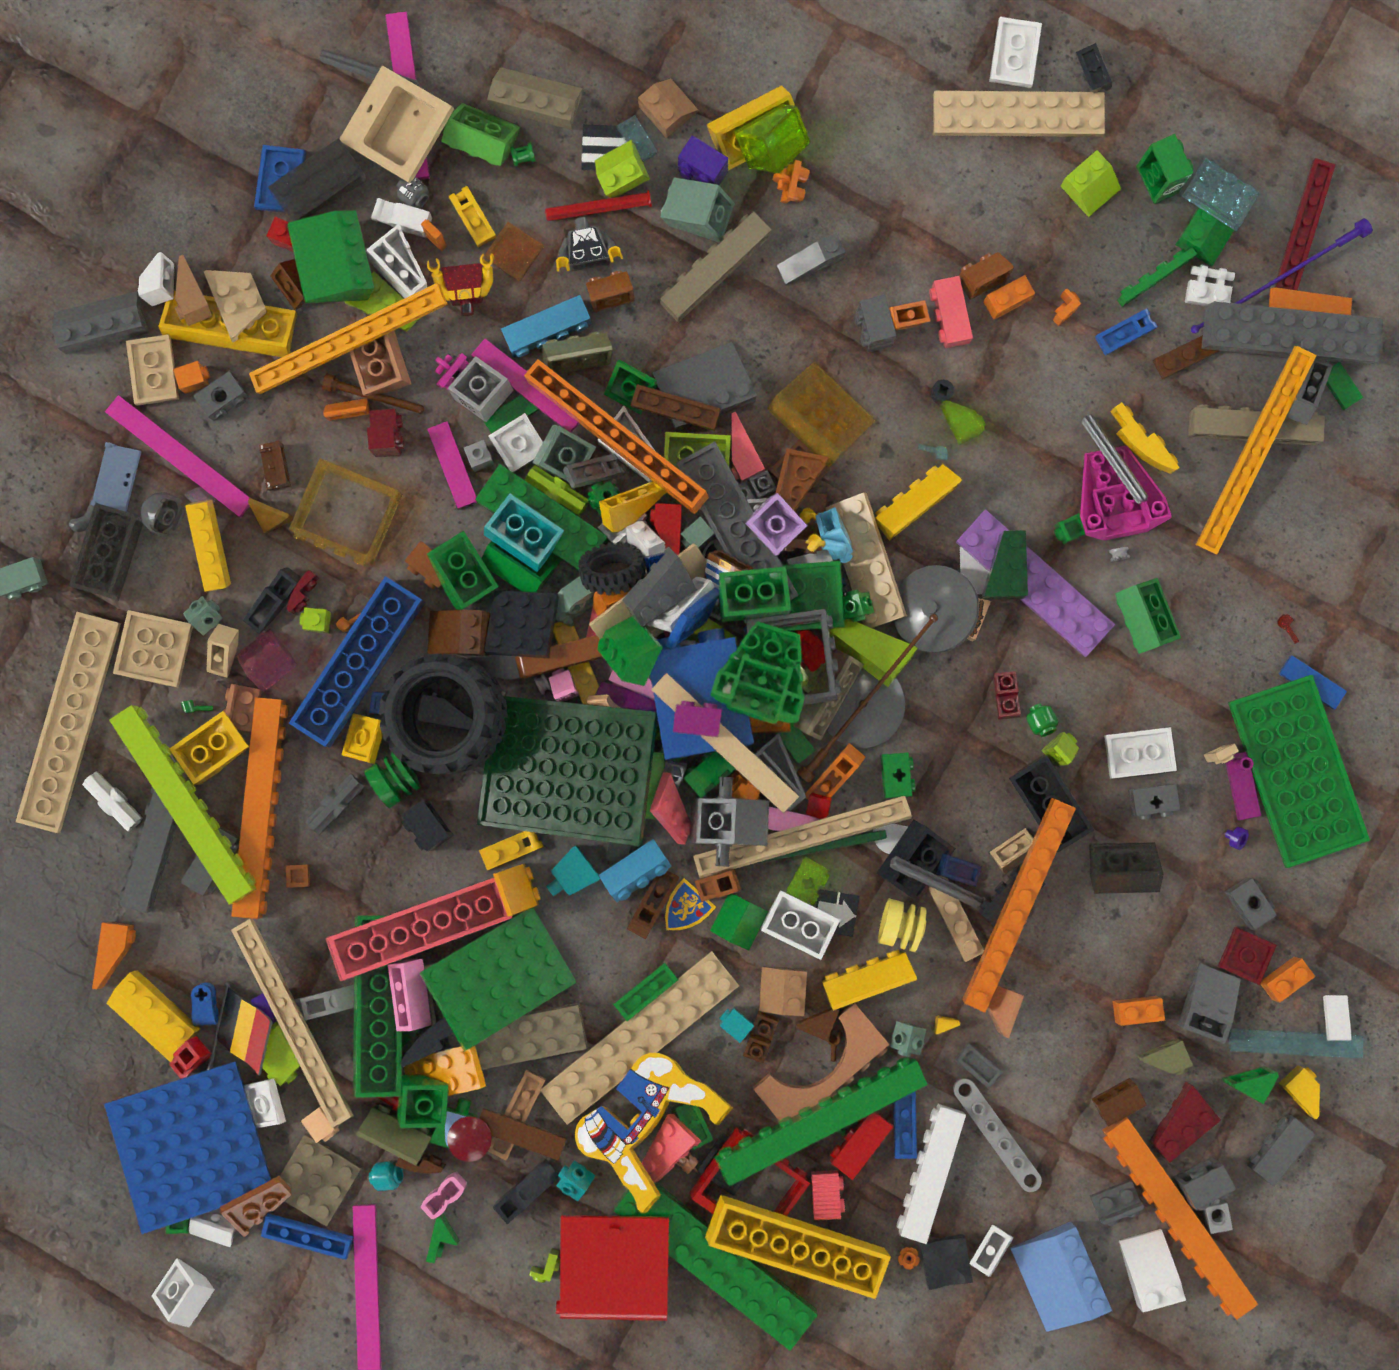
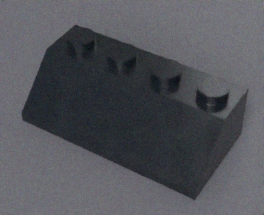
M1046 754L1009 778L1038 825H1040L1051 798L1076 808L1056 853L1094 831V828Z

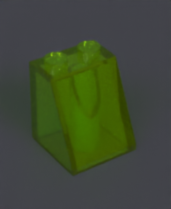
M780 104L734 132L748 168L773 173H780L811 143L800 111L794 105Z

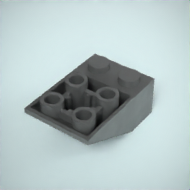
M1199 963L1177 1026L1225 1044L1233 1023L1241 979Z

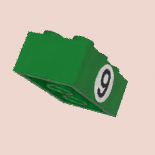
M1175 134L1151 144L1136 166L1154 204L1178 194L1194 173L1193 164L1184 153L1183 143L1180 139H1177Z

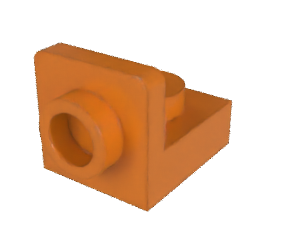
M1065 289L1060 296L1064 303L1055 310L1057 314L1053 321L1058 326L1076 312L1081 305L1078 295L1073 291L1070 292L1068 289Z

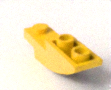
M1121 402L1110 411L1122 427L1116 435L1136 456L1149 465L1170 474L1180 468L1177 465V458L1165 448L1164 440L1155 433L1147 437L1144 427L1132 417L1133 412L1127 405L1124 406Z

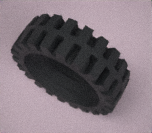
M610 542L608 546L600 544V548L592 547V551L587 550L585 555H582L581 560H579V573L582 585L585 586V589H590L592 593L597 591L600 595L606 592V595H611L612 592H615L616 595L620 594L621 590L627 592L629 587L633 588L640 579L643 580L645 577V565L641 550L637 549L634 545L630 547L628 543L622 545V542H617L616 545H613V542ZM610 563L630 565V567L616 573L602 574L594 572L597 568Z

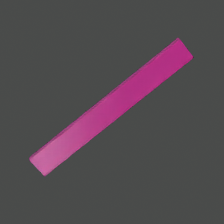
M407 12L385 14L393 72L416 80ZM427 157L415 176L419 180L430 179Z
M118 395L105 412L237 516L241 518L250 507L248 503L250 497Z
M376 1204L353 1205L358 1370H382Z

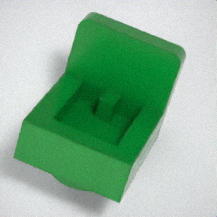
M1079 513L1054 525L1056 528L1054 530L1055 536L1058 541H1062L1063 545L1085 535Z

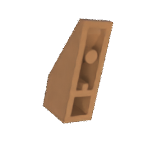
M180 255L175 294L178 307H175L179 319H185L187 325L190 326L210 318L212 315L184 256Z

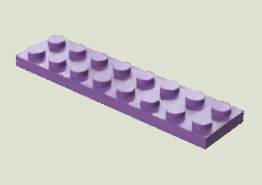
M985 509L956 543L989 571L999 535L1003 531L1009 530ZM1026 546L1028 596L1020 600L1079 653L1087 657L1115 624Z

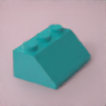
M512 494L507 496L484 526L485 537L536 572L540 570L549 558L564 532L563 529Z

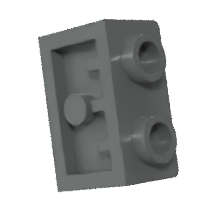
M1131 1179L1090 1195L1099 1221L1103 1225H1115L1120 1222L1121 1218L1126 1216L1129 1218L1135 1217L1141 1213V1210L1145 1209Z

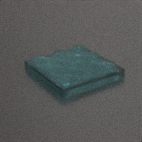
M1205 158L1182 197L1237 231L1260 192L1255 190L1253 186L1238 179L1233 173H1229L1219 167L1216 162Z

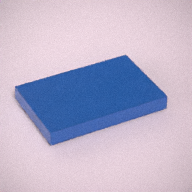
M269 145L262 146L254 204L255 209L298 214L306 159L305 150Z
M713 588L681 613L665 646L671 650L707 622L719 599V589Z

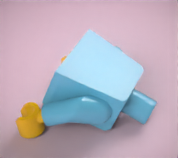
M836 507L815 514L810 508H804L799 515L806 524L811 519H814L821 536L820 538L816 534L811 535L806 541L809 544L807 548L814 552L821 546L823 550L829 551L833 560L840 559L842 563L850 561L853 557L851 554L853 552L851 540Z

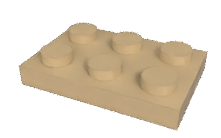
M162 335L126 341L134 404L138 406L179 400L178 385L173 371L175 363L171 336Z

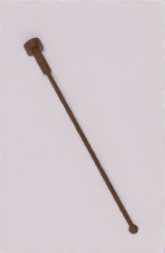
M936 614L930 615L927 624L827 746L821 748L807 767L802 765L798 769L797 774L809 783L815 778L816 775L813 772L829 754L827 751L931 624L938 621Z

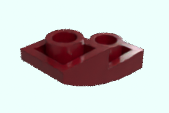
M308 570L303 575L290 596L287 610L292 614L300 613L304 610V607H307V602L310 599L304 593L306 591L310 592L317 585L316 581L319 577L311 570Z
M1016 671L994 673L998 720L1019 718L1021 711Z

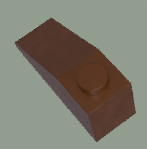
M667 871L662 876H656L653 879L627 930L644 939L647 938L679 879L677 875Z

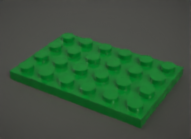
M533 907L420 972L422 979L464 1051L472 1048L577 983Z

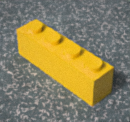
M213 500L190 503L185 507L204 592L227 588L231 585Z

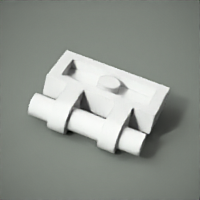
M1200 265V267L1191 266L1190 274L1198 275L1197 281L1189 280L1185 303L1206 306L1214 301L1230 303L1232 287L1225 286L1224 283L1225 280H1234V272H1228L1227 269L1223 268L1219 270L1210 269L1205 265ZM1206 277L1216 278V284L1205 282Z

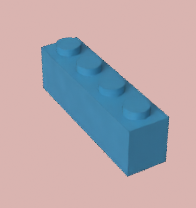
M578 295L501 328L512 356L523 357L529 354L531 349L536 347L541 349L542 344H546L549 340H563L569 336V333L576 330L577 332L584 331L592 323L581 295Z

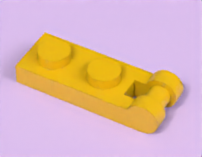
M465 186L461 189V192L453 193L448 197L479 248L495 239L496 234L471 191ZM467 199L468 202L461 206L460 202Z
M524 831L483 848L479 852L486 869L490 870L544 846L542 841H539L535 832ZM528 837L531 845L526 847L523 839Z

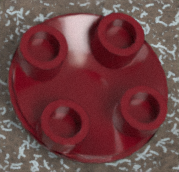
M467 1116L459 1118L450 1127L447 1135V1143L451 1153L456 1158L466 1162L481 1159L487 1154L492 1143L490 1127L477 1117Z

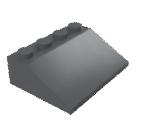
M733 342L652 373L654 379L657 380L659 391L721 408L720 415L756 402L755 391ZM671 419L675 432L694 426Z

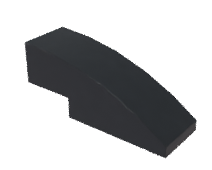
M288 567L280 569L271 584L262 591L243 619V622L258 634H261L286 606L301 577Z
M445 1017L431 1026L416 1040L402 1059L401 1067L409 1065L446 1046L443 1038L453 1034V1031Z

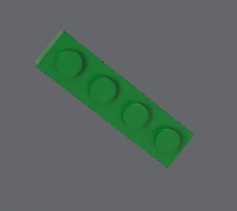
M1193 247L1187 251L1182 249L1173 256L1174 260L1169 263L1164 261L1155 268L1157 271L1152 275L1149 272L1138 279L1139 283L1134 287L1130 284L1121 291L1122 295L1117 300L1121 307L1190 262L1197 255Z

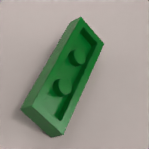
M663 963L613 1005L623 1018L629 1021L676 983L678 978L668 965Z

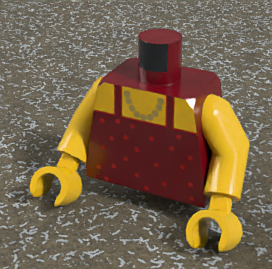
M483 253L480 257V263L441 267V271H439V259L436 258L438 264L436 267H431L429 260L427 261L428 270L433 272L434 284H440L445 299L450 301L452 306H460L462 316L474 315L473 304L482 303L483 297L489 293L493 285V267L491 264L494 261V255L491 253V261H485Z

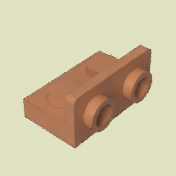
M231 684V687L227 689L225 695L227 706L223 711H225L238 730L252 731L255 697L260 698L262 690Z

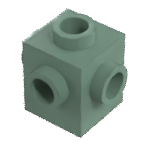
M203 596L192 602L190 607L183 613L187 621L203 636L211 628L216 627L222 619L218 612L220 607L212 599L208 601Z
M896 1021L890 1047L897 1049L899 1055L911 1057V1054L920 1055L924 1045L926 1029L910 1023Z

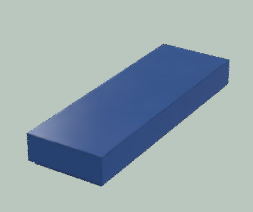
M1289 656L1278 673L1288 681L1313 675L1322 703L1333 710L1337 708L1347 692L1294 656Z
M915 1091L893 1102L895 1159L917 1158Z

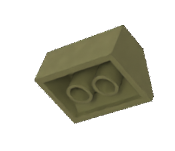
M592 332L585 337L571 336L567 340L558 341L553 339L547 341L546 344H542L545 365L557 374L611 364L613 349L606 333Z
M382 1103L379 1105L375 1104L356 1135L417 1165L430 1144L433 1135L430 1132L431 1128H400L397 1114L391 1112L392 1109Z

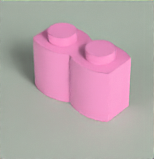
M458 1172L451 1173L444 1179L440 1187L428 1194L421 1205V1209L431 1219L437 1218L445 1211L449 1203L456 1201L461 1196L467 1186V1182Z

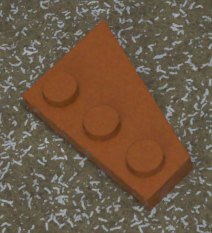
M278 1176L220 1206V1213L245 1237L254 1224L258 1225L263 1221V1216L266 1213L274 1211L292 1195L291 1188Z

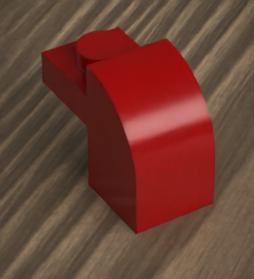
M196 1036L186 1040L172 1054L175 1058L169 1065L182 1079L190 1076L201 1064L211 1057L212 1053Z

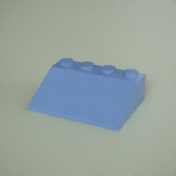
M1071 1221L1010 1248L1046 1332L1090 1321L1112 1311L1080 1235Z

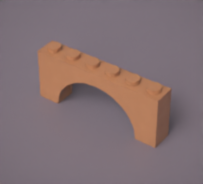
M855 1003L848 1005L837 1016L844 1028L845 1047L839 1063L831 1073L812 1084L790 1085L778 1080L769 1072L753 1086L754 1091L779 1121L785 1117H793L799 1114L798 1111L804 1107H813L819 1104L818 1101L824 1097L835 1096L837 1094L836 1090L841 1085L847 1086L854 1080L853 1075L859 1070L863 1072L871 1065L869 1061L875 1056L879 1058L887 1052L888 1049L886 1047L889 1043Z

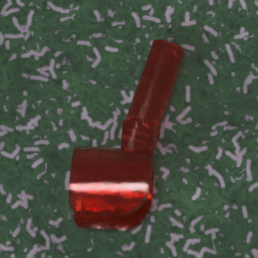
M1282 614L1277 621L1278 626L1288 632L1294 644L1298 643L1299 639L1290 627L1294 619L1288 614Z

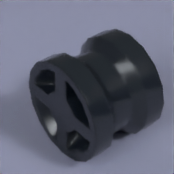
M944 379L938 380L931 389V398L937 404L947 403L954 394L952 383Z

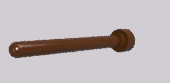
M326 373L322 390L329 392L341 390L421 414L424 412L422 405L382 393L363 396L361 387L340 382L332 374Z

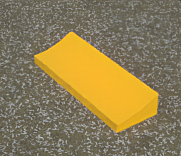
M175 290L174 299L165 303L158 327L162 335H170L171 339L277 357H284L290 354L297 318L295 310L265 306L267 312L260 319H257L248 330L245 328L237 336L238 339L232 342L214 297L203 295L212 317L190 326L187 325L185 319H179L175 307H178L175 299Z

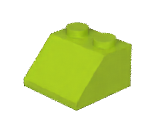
M633 140L624 143L595 160L597 177L605 195L610 198L619 197L650 179Z
M1098 150L1066 176L1061 184L1062 189L1088 217L1121 190L1111 164Z

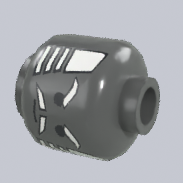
M417 177L410 183L401 179L397 184V197L404 204L421 208L429 198L428 188Z

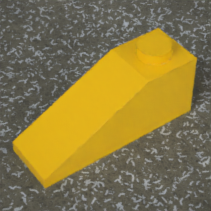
M652 481L599 501L603 525L611 532L624 530L627 526L634 524L667 492Z

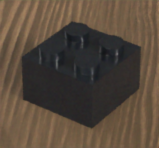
M421 800L401 815L403 818L401 823L408 832H413L416 836V839H414L415 843L421 850L424 849L426 852L435 850L454 836L429 800Z

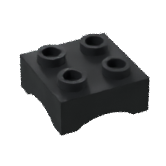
M963 1234L927 1240V1244L920 1242L926 1283L929 1290L949 1285L973 1283L966 1239Z

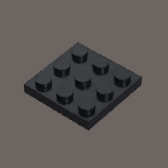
M495 590L484 653L486 655L549 658L559 596L556 593Z

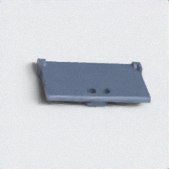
M105 442L104 447L106 448L90 505L127 512L142 451Z

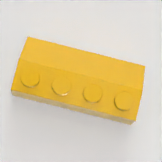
M782 85L706 124L717 151L728 157V170L803 132L792 96Z
M944 464L939 468L936 465L926 472L927 477L920 481L918 478L909 486L911 490L906 494H903V492L899 493L892 499L894 502L888 508L884 505L875 513L877 515L875 517L877 526L890 541L956 489L962 479Z
M899 949L888 952V957L879 960V957H874L867 960V964L859 967L856 964L845 968V973L838 975L837 972L826 975L822 984L832 1009H839L917 980L906 952H900Z
M138 970L129 972L114 989L106 1003L169 1062L175 1058L172 1054L186 1040L195 1037L201 1030L199 1026H194L192 1020Z

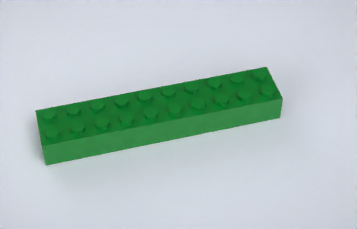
M654 1182L661 1196L647 1213L640 1212L637 1209L633 1194L629 1189L625 1191L614 1206L616 1214L634 1217H669L668 1255L789 1351L792 1350L818 1315L816 1308L757 1261L709 1246L705 1236L710 1224L657 1182Z

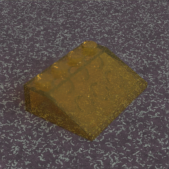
M815 362L781 390L767 408L814 454L829 457V461L826 464L829 468L876 421Z

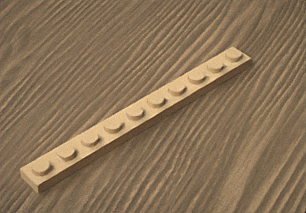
M902 796L768 834L767 846L732 845L729 853V867L715 866L716 849L694 855L693 857L699 878L701 879L912 818L906 797Z
M249 919L231 931L331 1127H336L354 1115L254 920Z

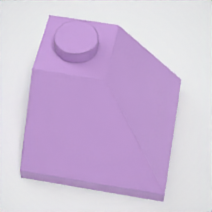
M778 493L770 496L746 522V525L775 556L807 526Z

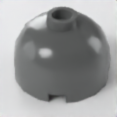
M166 492L154 493L143 502L140 512L141 521L145 528L159 537L168 536L167 532L171 529L175 531L184 515V508L181 507L182 500Z

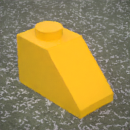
M1297 1065L1279 1084L1308 1116L1317 1119L1319 1117L1320 1084L1315 1080L1317 1076L1310 1068H1303Z

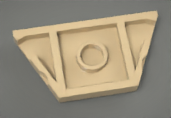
M203 271L231 341L235 342L238 339L237 336L245 328L248 330L257 319H260L267 312L252 274Z

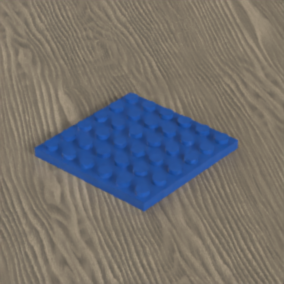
M237 1061L104 1104L142 1234L219 1209L220 1206L272 1180Z

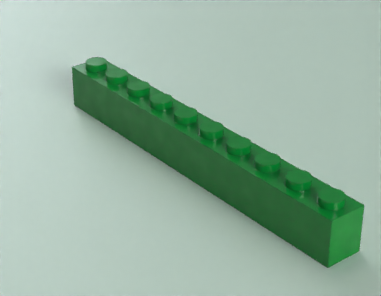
M903 1057L897 1060L896 1065L890 1068L888 1066L883 1067L877 1071L876 1075L863 1077L857 1081L858 1084L840 1089L837 1095L824 1097L818 1101L819 1104L813 1107H804L798 1111L799 1114L781 1119L778 1125L772 1128L770 1126L765 1127L758 1132V1135L752 1138L745 1137L738 1142V1145L732 1148H723L718 1152L719 1155L714 1158L725 1182L731 1186L928 1085L917 1060L911 1057Z

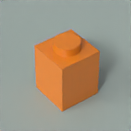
M198 361L173 369L178 387L184 394L209 385V371L206 366H203Z

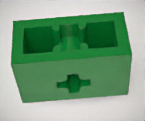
M909 752L880 755L884 798L912 796V792H915V780L911 779L910 770L914 769L913 757H909ZM897 769H899L900 773L904 774V777L900 778V782H898L897 778H893V774L897 773Z

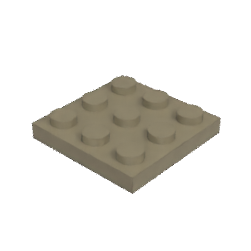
M306 1133L280 1175L291 1188L292 1195L285 1202L327 1227L357 1178L362 1166L322 1142L318 1141L316 1143L312 1136Z

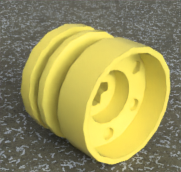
M889 898L880 923L878 943L893 947L896 939L900 938L901 949H905L909 941V951L916 952L925 932L926 908L920 906L915 915V905L911 904L907 913H905L904 902Z

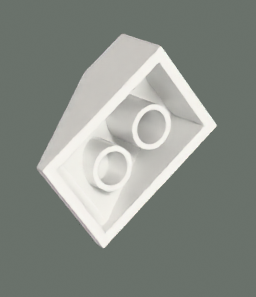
M1162 1229L1118 1240L1135 1301L1142 1312L1186 1301L1182 1284Z

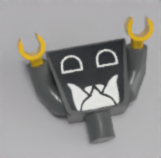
M580 217L575 219L576 230L569 231L568 237L562 242L558 258L556 259V267L558 272L561 267H566L567 271L570 270L572 272L610 264V261L611 263L614 262V257L619 256L623 259L620 248L617 247L614 240L605 231H600L598 226L589 227L587 217Z

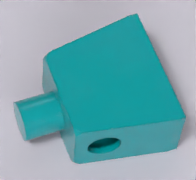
M575 845L551 870L556 879L546 887L553 896L563 889L570 896L600 880V877L579 847Z

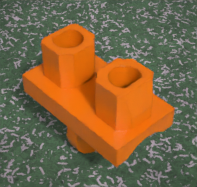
M795 160L794 164H789L787 168H781L780 173L773 175V181L778 183L777 189L782 190L780 200L782 203L786 204L790 201L801 202L804 199L805 189L797 187V182L805 183L810 171L801 166V161Z

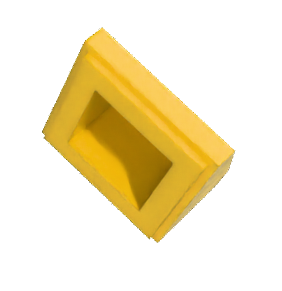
M937 1015L933 1032L939 1034L960 1026V1021L956 1018Z

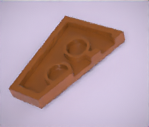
M786 449L776 493L784 499L794 512L829 461V457Z

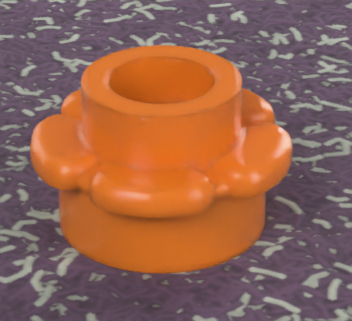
M905 1247L900 1251L898 1262L905 1269L911 1270L920 1262L919 1253L915 1248Z

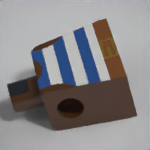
M717 550L708 554L704 578L711 580L714 586L719 589V573L754 570V568L722 550ZM719 599L715 606L720 607Z

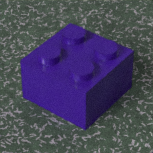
M692 135L678 156V171L684 179L720 185L728 173V157Z

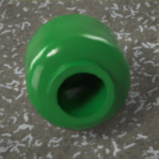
M1039 703L1029 709L1030 713L1026 716V720L1034 735L1046 737L1057 730L1056 727L1059 721L1051 706H1042Z

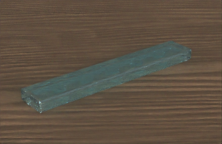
M1231 1028L1229 1032V1051L1363 1058V1036L1351 1035L1352 1040L1327 1041L1326 1033Z

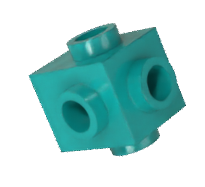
M574 1160L569 1167L565 1165L558 1174V1177L561 1179L556 1186L564 1194L578 1202L596 1175L587 1170L584 1165Z

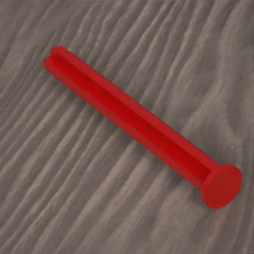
M647 190L645 193L550 207L545 209L547 221L648 205L652 207L650 192Z

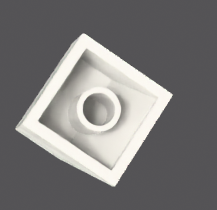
M176 1259L152 1294V1297L168 1322L190 1327L207 1300L211 1297L214 1288L204 1275L182 1260Z

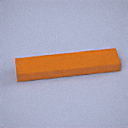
M1274 287L1270 289L1269 307L1351 315L1352 298Z

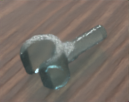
M921 444L918 446L919 450L936 453V460H947L948 452L944 446L930 447Z

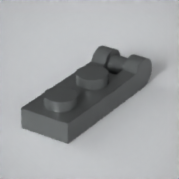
M615 454L566 465L563 469L572 489L612 478L618 479L625 474L623 468L619 467L617 463L619 460Z

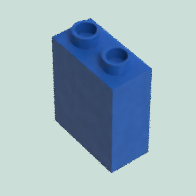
M723 628L697 633L699 644L681 646L680 643L672 650L665 646L669 637L657 639L663 648L650 673L652 688L667 673L703 707L704 703L716 704L717 709H722L720 723L744 746L753 745L754 741L749 716L728 710L725 703L717 701L710 695L717 672L720 668H723L731 654L737 650L735 637L725 639ZM653 692L665 760L716 751L700 735L673 732L675 712Z

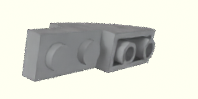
M354 984L294 1000L305 1020L354 1008Z

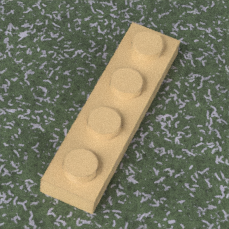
M929 887L928 890L964 962L983 954L984 949L959 900Z

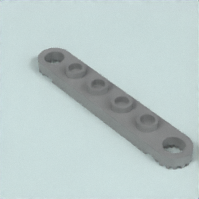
M960 1078L957 1080L953 1087L955 1096L1019 1185L1027 1192L1038 1190L1042 1183L1040 1174L978 1088L970 1079ZM964 1083L969 1084L971 1087L970 1093L966 1096L959 1094V1087ZM1029 1174H1033L1036 1178L1035 1184L1026 1186L1024 1178Z

